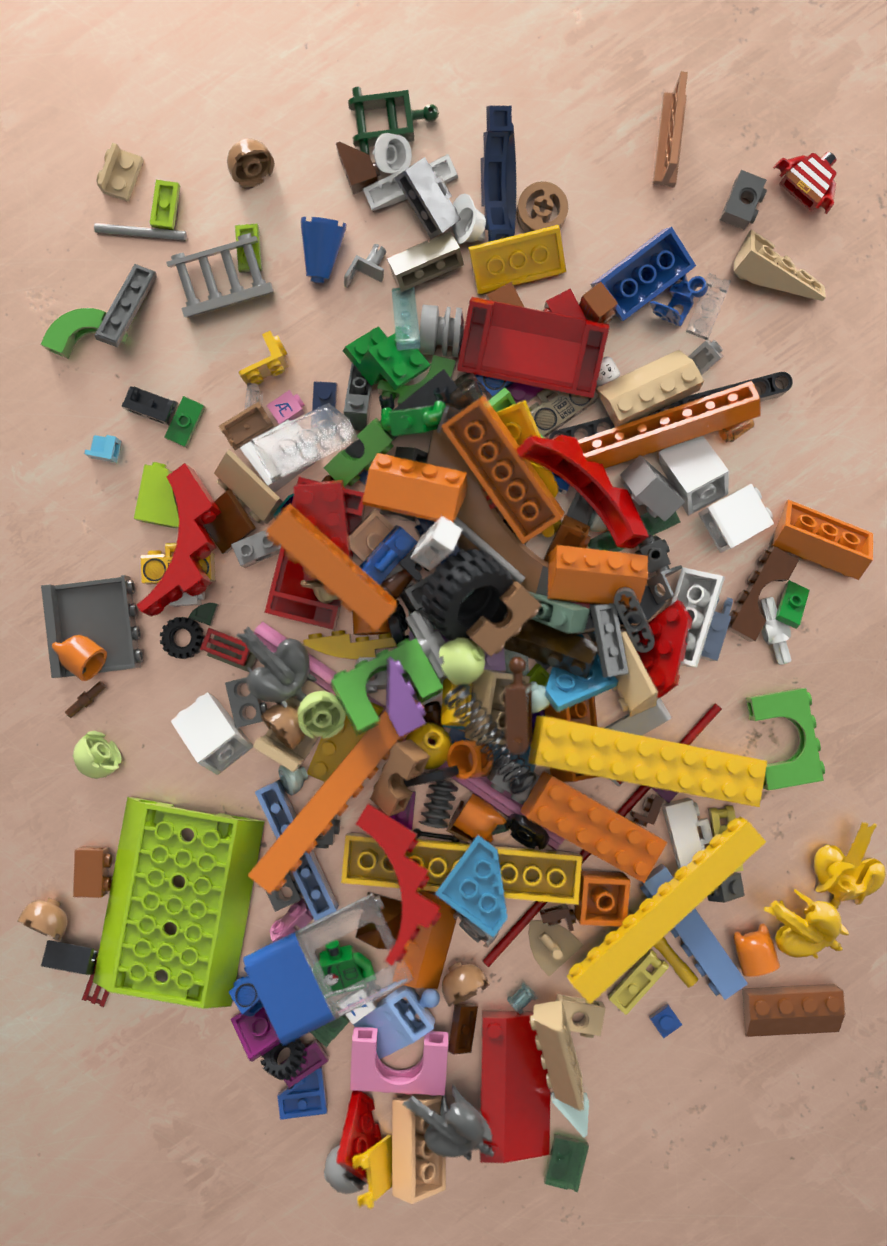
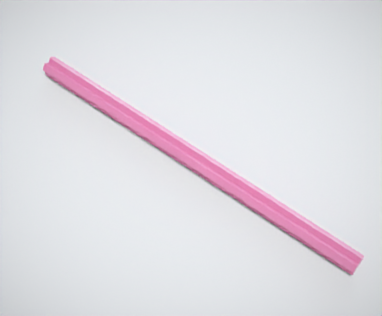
M263 621L254 630V634L271 652H276L279 644L287 639ZM308 653L310 662L309 673L317 679L314 683L335 695L331 687V680L334 679L333 676L337 673ZM367 694V697L370 702L375 703L381 707H384L383 711L380 713L381 715L385 711L386 707ZM428 739L430 745L434 746L436 744L433 739ZM447 761L438 769L448 767ZM486 776L472 779L451 777L463 787L493 805L496 810L506 817H509L511 814L523 815L520 812L523 805L511 798L512 794L506 790L501 793L492 788V782ZM544 828L549 835L547 845L556 851L565 839Z

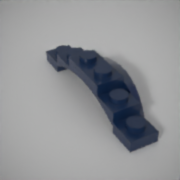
M486 106L487 132L483 133L484 157L481 158V206H485V230H488V242L515 235L516 152L514 125L512 124V106Z

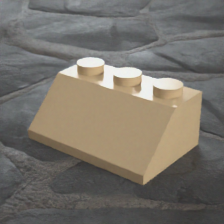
M230 449L225 453L214 472L219 478L216 482L225 491L228 489L232 490L241 506L243 507L246 504L252 510L249 514L258 523L262 520L268 524L283 501Z
M623 631L621 635L629 673L615 676L618 684L612 690L613 692L618 691L621 697L618 701L623 712L628 711L630 717L656 706L657 691L626 631Z
M484 669L481 676L474 681L472 693L476 694L475 700L482 702L481 707L487 709L486 715L493 716L492 722L498 723L497 729H502L503 736H506L505 688L510 683H513V673ZM523 675V683H529L530 677ZM474 702L471 705V711L477 709L480 703ZM484 709L479 710V711L471 718L470 722H472L473 720H475L476 718H478V717H480V716H483L484 713H485V710H484ZM489 716L485 717L475 728L465 733V738L470 739V735L480 726L489 723L491 718ZM479 720L471 724L467 729L475 725ZM490 724L481 735L471 740L477 741L486 733L495 730L496 725ZM483 727V728H481L480 730H478L473 736L477 735V734H478L479 732H481L485 727ZM496 731L485 744L500 737L501 731ZM491 734L487 735L486 737H484V738H483L482 740H480L479 742H480V743L483 742V741H484L485 739H487ZM502 738L498 744H506V738Z

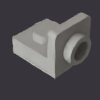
M708 339L688 357L694 361L702 376L723 357L721 354L723 349L715 340L711 342Z

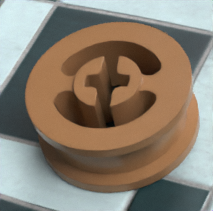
M541 181L529 185L521 193L518 201L516 217L519 226L525 233L558 225L561 229L568 213L567 197L557 185L550 182ZM532 199H535L530 217L527 213L526 205ZM555 205L558 216L553 221L548 222ZM540 208L545 209L544 213L539 211Z

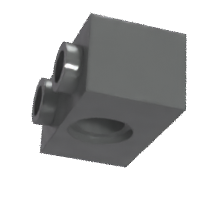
M741 170L735 179L720 220L744 230L749 223L753 224L759 210L755 209L757 203H762L767 189H764L767 180ZM741 198H746L750 204H744Z

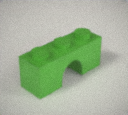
M377 418L357 435L365 447L364 455L361 458H353L343 449L324 467L334 480H343L344 487L347 484L350 487L353 486L361 478L358 473L364 468L366 471L369 470L377 453L386 454L394 447L391 442L395 437L389 431H385L382 428L381 422Z

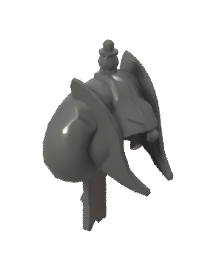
M249 627L243 630L245 634L237 633L236 636L247 645V648L264 665V667H258L254 670L250 667L247 668L250 673L247 676L246 682L251 694L262 701L276 702L285 708L288 707L285 700L297 697L301 702L307 696L302 692V686L306 680L315 682L317 679L309 673V655L300 641L292 638L285 639L279 644L276 652H271Z
M452 1085V1093L455 1103L450 1105L449 1110L446 1095H443L440 1115L434 1110L429 1109L414 1096H411L409 1101H404L403 1105L430 1125L425 1132L424 1141L427 1147L435 1154L443 1157L464 1156L469 1161L472 1158V1151L477 1149L486 1156L489 1155L491 1157L494 1155V1151L491 1150L492 1148H489V1145L483 1142V1139L492 1141L488 1123L480 1112L459 1093L454 1085Z

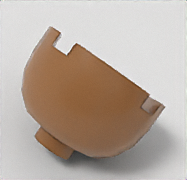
M255 139L238 141L231 147L227 156L229 173L232 179L242 187L260 185L264 182L261 178L267 174L270 176L275 166L274 158L262 142Z
M280 704L273 705L261 715V719L269 730L272 729L275 736L286 747L293 750L305 737L298 723L299 707L296 705L293 708L288 705L285 708Z
M48 898L47 901L36 900L27 905L17 922L24 923V926L45 936L50 935L53 939L60 941L67 927V915L59 908L60 902Z
M458 962L448 968L449 973L442 981V993L448 1007H450L452 1004L462 1003L477 995L478 988L481 987L482 990H485L490 983L478 966L473 964L462 965L461 962Z

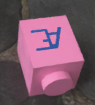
M290 390L266 405L278 424L286 420L292 423L305 414L301 408L305 404L298 394L293 396Z

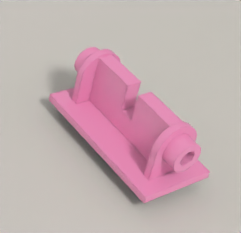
M303 898L298 903H294L289 908L288 913L281 919L274 922L269 930L272 942L293 932L297 935L299 932L294 928L295 925L303 929L314 919Z

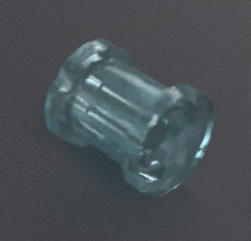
M523 982L521 988L513 996H509L507 1001L519 1014H522L523 1009L538 997Z

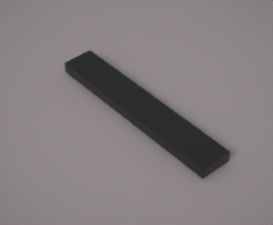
M443 369L394 410L432 406L437 401L433 393L436 388L442 392L447 387L450 395L459 387ZM358 438L345 451L353 458H361L364 455L365 447Z

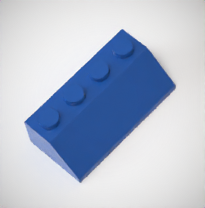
M673 227L661 230L590 285L593 288L598 283H603L618 303L615 315L621 321H624L696 267V264Z

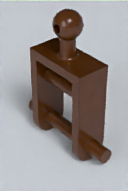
M517 656L509 661V669L513 673V683H510L505 688V721L507 749L511 753L519 755L524 753L532 742L533 721L531 683H523L526 661Z

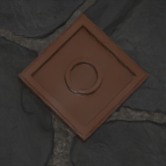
M231 490L224 492L215 500L221 513L216 516L213 522L204 525L222 554L227 553L233 548L231 544L244 539L256 529Z

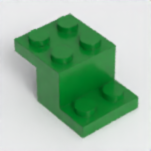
M378 326L343 349L344 354L371 386L378 383L379 379L383 380L385 378L391 387L397 390L426 371L431 365L402 329L387 337Z

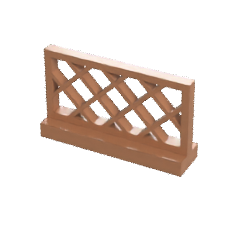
M681 71L673 92H664L653 175V184L675 187L677 183L687 98L685 93L688 72Z

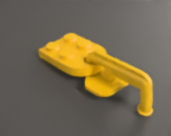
M526 400L496 412L519 446L531 435L541 437ZM530 461L553 496L556 497L559 488L553 473L541 467L542 465ZM561 520L542 531L543 536L547 538L552 537L558 530Z

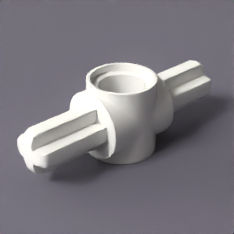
M768 597L760 601L766 623L761 630L762 636L767 644L773 645L778 664H787L791 662L786 642L791 637L790 626L775 619L777 607L774 598Z

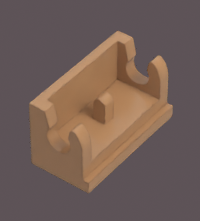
M258 401L218 427L236 451L273 428L274 425Z

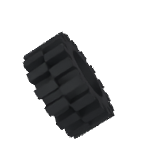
M175 617L173 620L167 621L168 624L162 627L163 632H160V636H162L160 644L163 645L162 649L169 656L187 659L200 652L199 649L205 636L198 622L186 617ZM180 629H186L191 635L190 643L185 647H179L174 642V635Z
M299 1039L286 1045L278 1044L261 1056L264 1058L260 1060L261 1065L264 1066L263 1069L279 1080H290V1075L295 1078L297 1076L296 1070L300 1072L303 1070L300 1067L301 1063L306 1064V1059L303 1058V1056H307V1052L303 1050L306 1048ZM284 1048H289L290 1055L288 1060L284 1064L279 1065L277 1063L279 1053Z

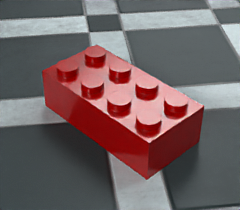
M343 480L304 483L293 486L296 510L352 560ZM303 566L304 581L314 580L304 571L306 567Z

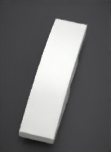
M449 154L429 163L433 168L435 176H441L445 184L459 178ZM404 168L363 188L372 211L407 200L394 178L403 172Z

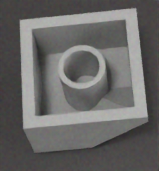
M641 455L620 474L625 481L623 486L632 494V499L640 506L644 503L647 506L645 509L654 518L659 516L663 521H666L685 503L670 481Z

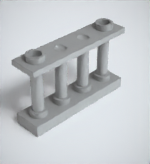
M251 233L238 236V241L188 256H185L184 253L171 256L172 260L166 262L167 266L170 268L177 267L188 301L186 302L187 306L181 308L184 317H191L274 292L272 284L270 282L266 283L265 279L262 280L252 244L259 242L256 236L252 237ZM241 247L244 249L254 281L252 283L253 287L245 290L243 286H240L230 254V250ZM220 253L232 288L230 289L231 294L222 296L221 292H218L207 258ZM199 260L209 291V300L200 302L199 299H196L186 263Z

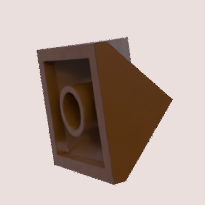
M368 892L355 938L376 949H392L398 940L401 928L402 901Z

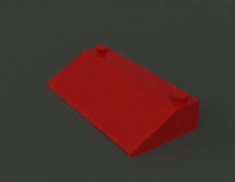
M472 297L469 301L457 371L594 398L609 333V324Z
M298 477L297 484L315 483L319 481ZM344 488L350 534L362 522L366 505L362 503L363 492ZM293 497L292 506L296 509L295 497ZM281 546L264 613L335 630L342 600L338 598L328 604L322 603L315 596L312 588L300 585L301 581L304 580L303 565L299 561L297 563L293 562L285 554L287 550Z
M482 1010L481 1115L488 1123L492 1135L491 1142L484 1139L483 1142L488 1144L489 1148H492L491 1150L494 1151V1155L491 1157L489 1155L486 1156L479 1150L480 1163H508L550 1155L551 1089H549L546 1074H549L548 1070L543 1069L541 1055L543 1052L538 1050L536 1045V1035L538 1034L531 1027L530 1016L534 1015V1011Z

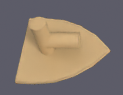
M542 920L530 921V948L535 960L548 976L552 975L583 946L569 930L558 924L549 926L548 923L543 924Z

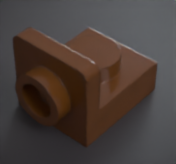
M652 794L651 798L647 797L643 805L644 815L631 810L630 815L635 817L633 822L647 827L648 823L654 825L664 799L655 794Z
M567 904L539 911L543 924L548 923L549 926L556 925L562 922L561 919H565L569 932L574 931L573 924L576 923L573 909H568Z

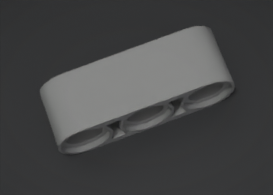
M657 698L656 706L632 717L627 714L605 727V729L642 736L672 717L661 698Z

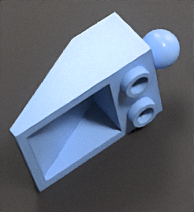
M402 985L379 1001L376 1009L353 1025L354 1027L378 1028L377 1054L379 1059H382L416 1042L434 1029L435 1018L428 1008H434L439 1004L440 995L435 989L429 988L422 993L420 998L414 988ZM418 1014L421 1019H417L415 1015Z

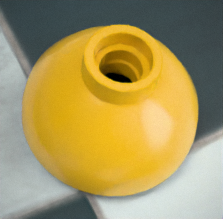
M428 722L410 731L407 735L406 740L411 739L430 756L424 769H436L447 761L448 751L452 746V742L448 732L440 725ZM429 738L435 740L436 744L434 746L428 743Z

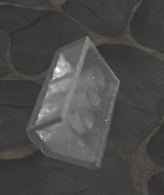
M327 403L250 441L272 483L356 442L359 438L349 418Z

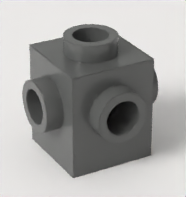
M650 534L649 537L636 546L637 551L634 554L648 556L649 573L671 564L667 555L670 549L665 539L662 540L657 535L653 536Z

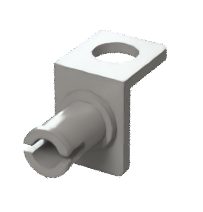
M374 244L367 259L356 255L344 276V286L348 288L357 270L382 282L384 269L378 265L386 254L385 248L381 246L378 250L379 245Z

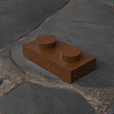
M473 1003L455 1004L448 1046L449 1053L453 1055L471 1053L478 1011L477 1005Z

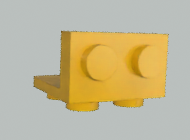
M271 331L262 334L271 356L238 372L247 386H257L264 382V378L271 375L273 377L285 372V368L289 367L284 358L287 355L284 345L279 336L274 337Z

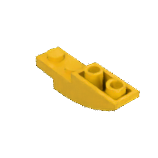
M345 630L332 631V636L322 637V633L309 634V639L303 640V644L313 650L346 659L376 657L377 649L397 647L392 633L378 635L379 639L369 640V636L355 638L356 642L352 643L351 634H345Z

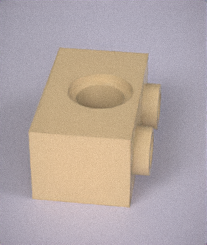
M557 994L556 1001L562 1000L570 1033L571 1031L579 1032L581 1036L587 1038H594V1035L601 1036L606 1009L603 1002L593 1001L589 1004L583 998ZM576 1013H583L584 1018L581 1021L575 1022L572 1020Z

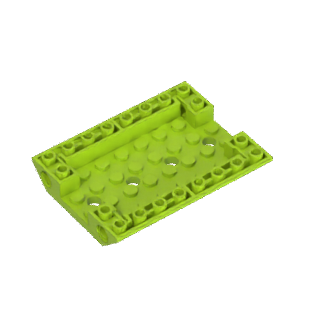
M127 797L93 982L109 992L202 1009L231 1007L233 999L229 991L234 987L233 984L237 979L254 881L248 874L258 863L265 821L218 813L217 815L175 808L173 804ZM184 828H189L194 832L192 841L183 839L182 831ZM176 875L184 877V887L178 888L174 885L173 879ZM168 922L174 923L177 927V931L173 935L165 931V924ZM157 970H165L168 974V980L164 982L159 981L156 977Z

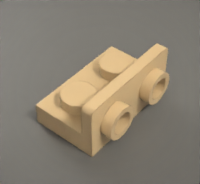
M112 143L110 149H107L105 153L103 169L98 172L97 185L103 194L129 202L144 160L142 156L121 150L117 144Z

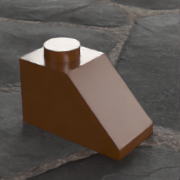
M342 142L336 143L337 153L353 194L363 191V188L378 181L377 177L380 176V171L376 162L372 163L370 155Z

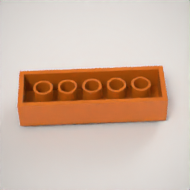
M484 395L441 426L522 544L563 518L564 510L531 462L527 459L519 458L516 451L519 447L518 443Z
M291 504L265 530L269 534L267 538L274 545H281L286 549L287 552L285 554L293 562L297 563L299 561L306 567L304 569L306 574L314 580L318 578L324 584L322 586L323 589L331 596L336 594L342 600L340 602L341 605L349 612H356L360 616L359 621L368 629L372 627L374 630H377L396 610L397 600Z
M545 771L540 775L520 810L528 819L643 883L646 882L668 843L654 833Z

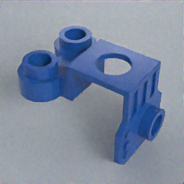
M685 274L678 279L682 280L680 283L675 284L676 282L670 285L672 299L668 306L651 301L650 305L653 313L660 317L661 320L681 327L694 304L693 298L704 296L708 290V285L701 276H695L688 282ZM674 306H683V313L680 315V313L673 308Z

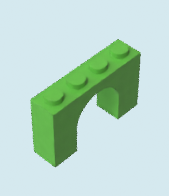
M416 638L411 641L405 639L396 645L397 648L391 651L388 649L383 650L376 655L375 659L369 662L363 660L354 666L355 669L349 672L343 670L333 676L334 679L331 680V687L342 704L357 736L379 724V718L367 697L366 685L372 676L379 672L387 671L388 657H391L394 662L399 660L405 672L401 675L411 683L420 703L442 692L443 686Z
M797 688L746 697L749 719L751 721L785 717L796 726L799 732L800 741L795 754L785 761L767 764L763 789L769 791L824 781L825 767L819 758L821 745L819 739L815 737L816 719L814 715H811L810 706L812 705V698L807 689Z

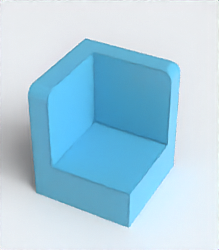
M94 435L91 450H85L84 454L93 459L117 463L122 441L115 436L107 435L102 437Z

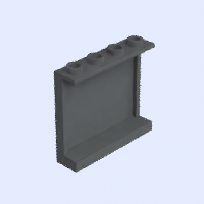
M121 575V577L41 586L51 678L75 676L62 666L58 654L52 648L54 642L62 643L74 635L88 637L107 652L106 662L98 673L141 668L140 663L143 662V653L138 648L140 629L139 626H136L135 622L138 609L136 603H133L132 594L135 593V585L129 576ZM85 667L83 668L82 674L86 672Z

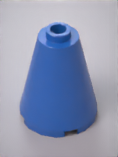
M301 217L300 223L306 276L311 278L310 282L324 284V280H329L347 224L343 223L341 226H338L337 220L312 217L311 221H306V217Z

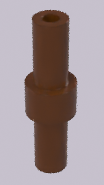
M99 681L88 692L84 691L77 697L78 700L65 711L66 715L72 718L83 707L87 708L94 702L93 699L106 688L105 684Z

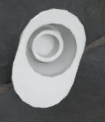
M381 134L372 152L377 167L384 173L393 174L403 168L406 170L411 163L412 152L410 144L405 137L400 135Z
M460 194L453 203L461 218L460 221L452 226L456 242L463 244L465 242H476L477 240L483 241L485 239L486 218L475 208L470 195Z

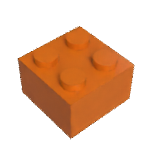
M581 870L578 905L575 904L574 912L579 924L620 927L623 920L628 916L631 880L623 872Z

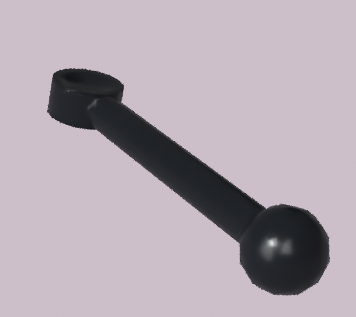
M419 828L413 830L417 833L416 838L424 836L460 842L454 835L422 832Z

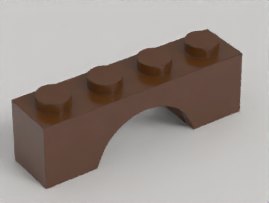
M775 546L768 550L765 549L759 558V562H761L757 570L754 569L748 578L750 584L747 590H743L737 599V602H739L738 607L729 614L731 620L727 630L749 642L756 641L766 623V619L762 616L758 604L762 589L772 581L783 582L789 580L799 559Z

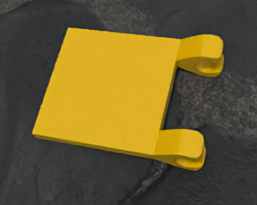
M387 1135L365 1153L353 1157L354 1168L362 1166L363 1169L367 1170L369 1192L357 1197L358 1208L364 1205L367 1206V1209L373 1208L374 1202L392 1187V1135Z

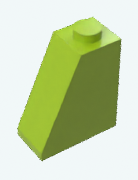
M152 462V466L144 464L134 519L139 522L179 529L176 497L166 477L172 472L166 468L165 464Z

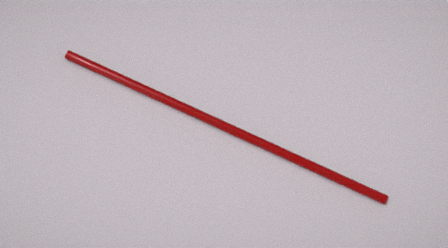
M715 703L679 743L690 745L722 708ZM641 785L617 813L625 817L651 787ZM584 849L580 852L582 864L591 855V853ZM536 901L482 960L483 963L490 967L548 902Z

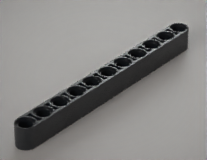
M786 372L769 374L689 395L649 414V416L662 412L664 409H671L752 381L754 386H758L761 389L762 394L759 397L760 402L785 394L792 387L793 379ZM775 380L781 381L784 388L779 389L776 387ZM605 417L556 430L551 433L549 439H554L560 435L575 437L574 434L576 432H582L586 437L598 434L597 427L604 426L607 430L615 428L610 417Z

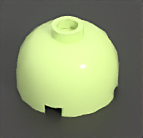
M457 638L444 643L440 648L439 657L443 656L444 663L441 664L442 670L453 684H471L483 673L485 653L471 639Z
M315 691L308 694L301 701L298 708V723L304 734L314 739L315 736H322L323 739H327L343 729L346 713L339 699L333 693Z
M97 731L88 732L75 745L73 752L74 763L78 771L94 779L109 776L119 767L118 764L122 761L116 744L112 740L108 743L103 739L106 735Z

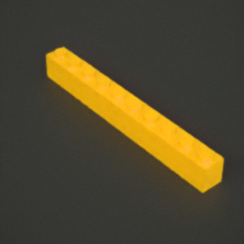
M742 817L733 819L722 834H718L710 840L709 846L704 850L698 851L687 866H683L676 871L675 877L672 880L663 883L651 899L648 898L641 903L640 909L635 914L627 916L616 931H611L604 939L605 941L599 947L592 948L588 952L587 958L570 969L567 975L570 983L591 1004L766 843L765 839L748 820Z

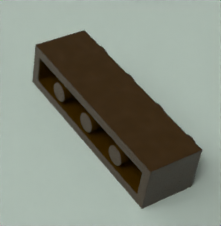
M527 619L522 625L520 632L514 637H510L504 646L506 650L514 651L530 659L544 662L552 667L563 669L584 678L588 677L598 652L597 642L572 633H566L533 619Z

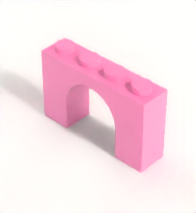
M354 1027L350 1090L428 1094L431 1096L445 1095L448 1032L430 1031L424 1035V1051L419 1063L406 1070H396L387 1067L378 1057V1028Z

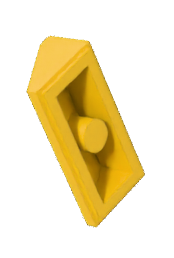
M448 678L443 680L441 724L466 727L470 720L464 724H459V721L471 711V706L457 717H454L453 714L461 706L470 702L472 695H468L455 708L448 709V706L444 705L443 700L449 692L459 686L453 684ZM471 683V684H469V686H470V692H469V693H472V683ZM464 689L458 691L448 701L458 696ZM471 714L464 718L462 722L466 720L468 717H470Z

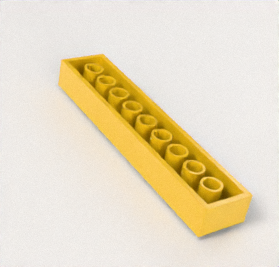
M536 716L528 763L759 808L767 761L544 716Z
M347 833L345 835L341 883L400 888L393 865L381 846L369 834ZM416 839L419 842L412 853L407 851L405 855L429 870L426 875L430 879L423 888V891L436 892L471 845L470 843ZM494 846L498 851L505 898L578 905L582 864L580 853Z

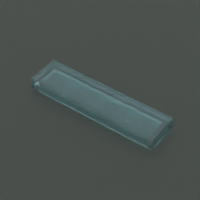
M414 287L403 292L399 288L392 289L397 350L421 348Z

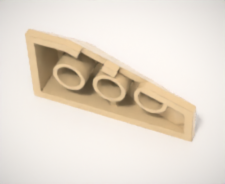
M752 229L749 231L734 260V272L738 278L748 280L760 286L820 301L826 298L825 287L804 269H799L798 271L791 262L792 259L787 255L781 257L773 250L775 245Z

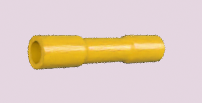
M665 937L654 945L688 988L697 983L698 977L670 947Z

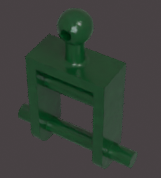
M361 87L352 88L353 97L348 100L349 109L355 111L358 132L353 137V145L360 147V151L370 155L369 147L375 146L381 134L400 135L405 137L408 142L414 141L413 121L425 119L427 122H434L439 116L438 108L433 104H428L420 110H412L409 90L362 96ZM396 106H404L407 124L405 128H398ZM387 108L389 130L367 132L364 110Z

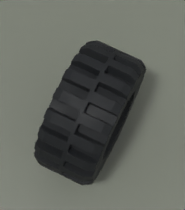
M470 549L467 552H456L455 556L450 555L447 557L443 564L439 563L435 567L436 571L429 575L428 584H425L423 588L422 610L427 619L450 641L457 638L471 639L466 632L482 615L492 623H498L505 619L507 606L500 597L514 584L513 578L487 552L477 549ZM472 591H474V592L470 595V597L463 602V600L466 598V596L469 595Z

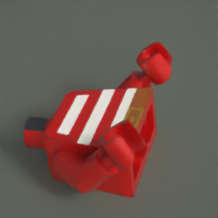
M826 152L821 158L816 153L790 159L781 158L773 167L781 171L779 176L783 177L779 184L810 212L814 208L822 207L826 211L825 214H828L834 205L836 190L834 178L837 172L832 168L837 161L835 155L831 152Z

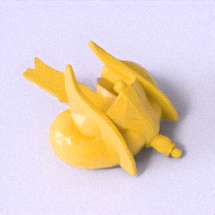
M861 823L847 856L844 855L840 848L834 845H825L815 854L814 871L820 882L815 891L818 893L828 891L833 894L834 897L831 899L830 904L838 909L842 901L854 900L856 905H860L866 896L876 892L884 883L886 876L885 867L879 860L866 858L861 861L871 841L874 829L877 827L876 824L868 827V823Z
M794 889V892L809 905L808 908L804 909L805 919L785 908L783 900L780 903L774 901L771 903L772 907H764V911L775 916L777 920L785 924V926L779 928L775 936L776 945L782 953L795 958L812 955L817 959V953L825 947L830 946L835 951L843 950L841 944L835 939L839 934L849 935V933L841 924L840 914L830 903L814 902Z

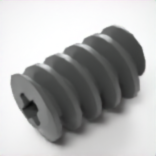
M441 780L436 781L435 785H429V788L434 793L426 794V797L431 802L424 803L423 805L429 811L421 812V815L426 820L419 821V823L433 828L448 827V823L443 819H450L451 815L445 810L453 809V805L448 801H454L456 797L450 792L458 791V787L452 782Z

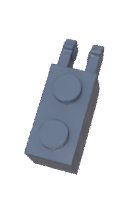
M727 597L721 613L714 611L700 658L718 661L731 620L729 614L733 603L732 598Z

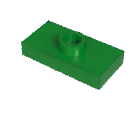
M183 396L164 438L187 448L205 406Z
M789 580L785 584L775 619L797 629L800 626L810 590Z

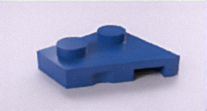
M322 1066L292 1087H287L278 1093L280 1120L327 1114L328 1109Z

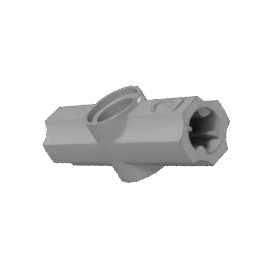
M417 610L406 617L405 622L419 642L438 679L444 680L447 676L441 667L444 660L443 656L439 657V651L445 641L439 631L434 630L431 622L424 615L423 610Z

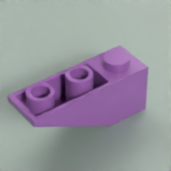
M388 657L386 712L396 732L401 737L425 724L423 716L426 713L420 702L415 703L412 697L415 691L409 681L405 683L401 675L405 672L399 660L394 662L391 657Z

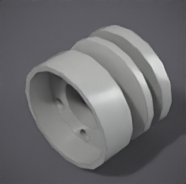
M423 304L419 335V351L422 354L434 355L437 345H442L443 356H447L448 346H453L452 357H458L465 323L462 308L456 307L455 318H450L451 307L446 308L444 317H439L438 306Z

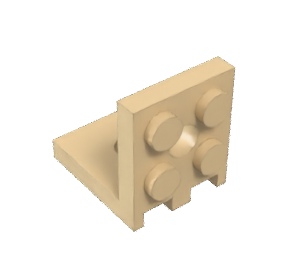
M295 697L286 700V703L293 708L296 705L299 707L301 703ZM270 729L266 735L256 740L253 748L295 772L302 766L319 737L315 736L314 739L305 734L299 745L292 750L286 747L275 736L274 731Z

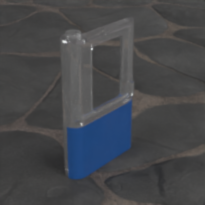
M371 893L243 957L246 970L283 1045L414 980L403 958L401 963L396 961L393 966H389L339 992H334L316 957V949L370 922L375 923L390 953L396 942L381 910L385 907L379 895L375 897Z

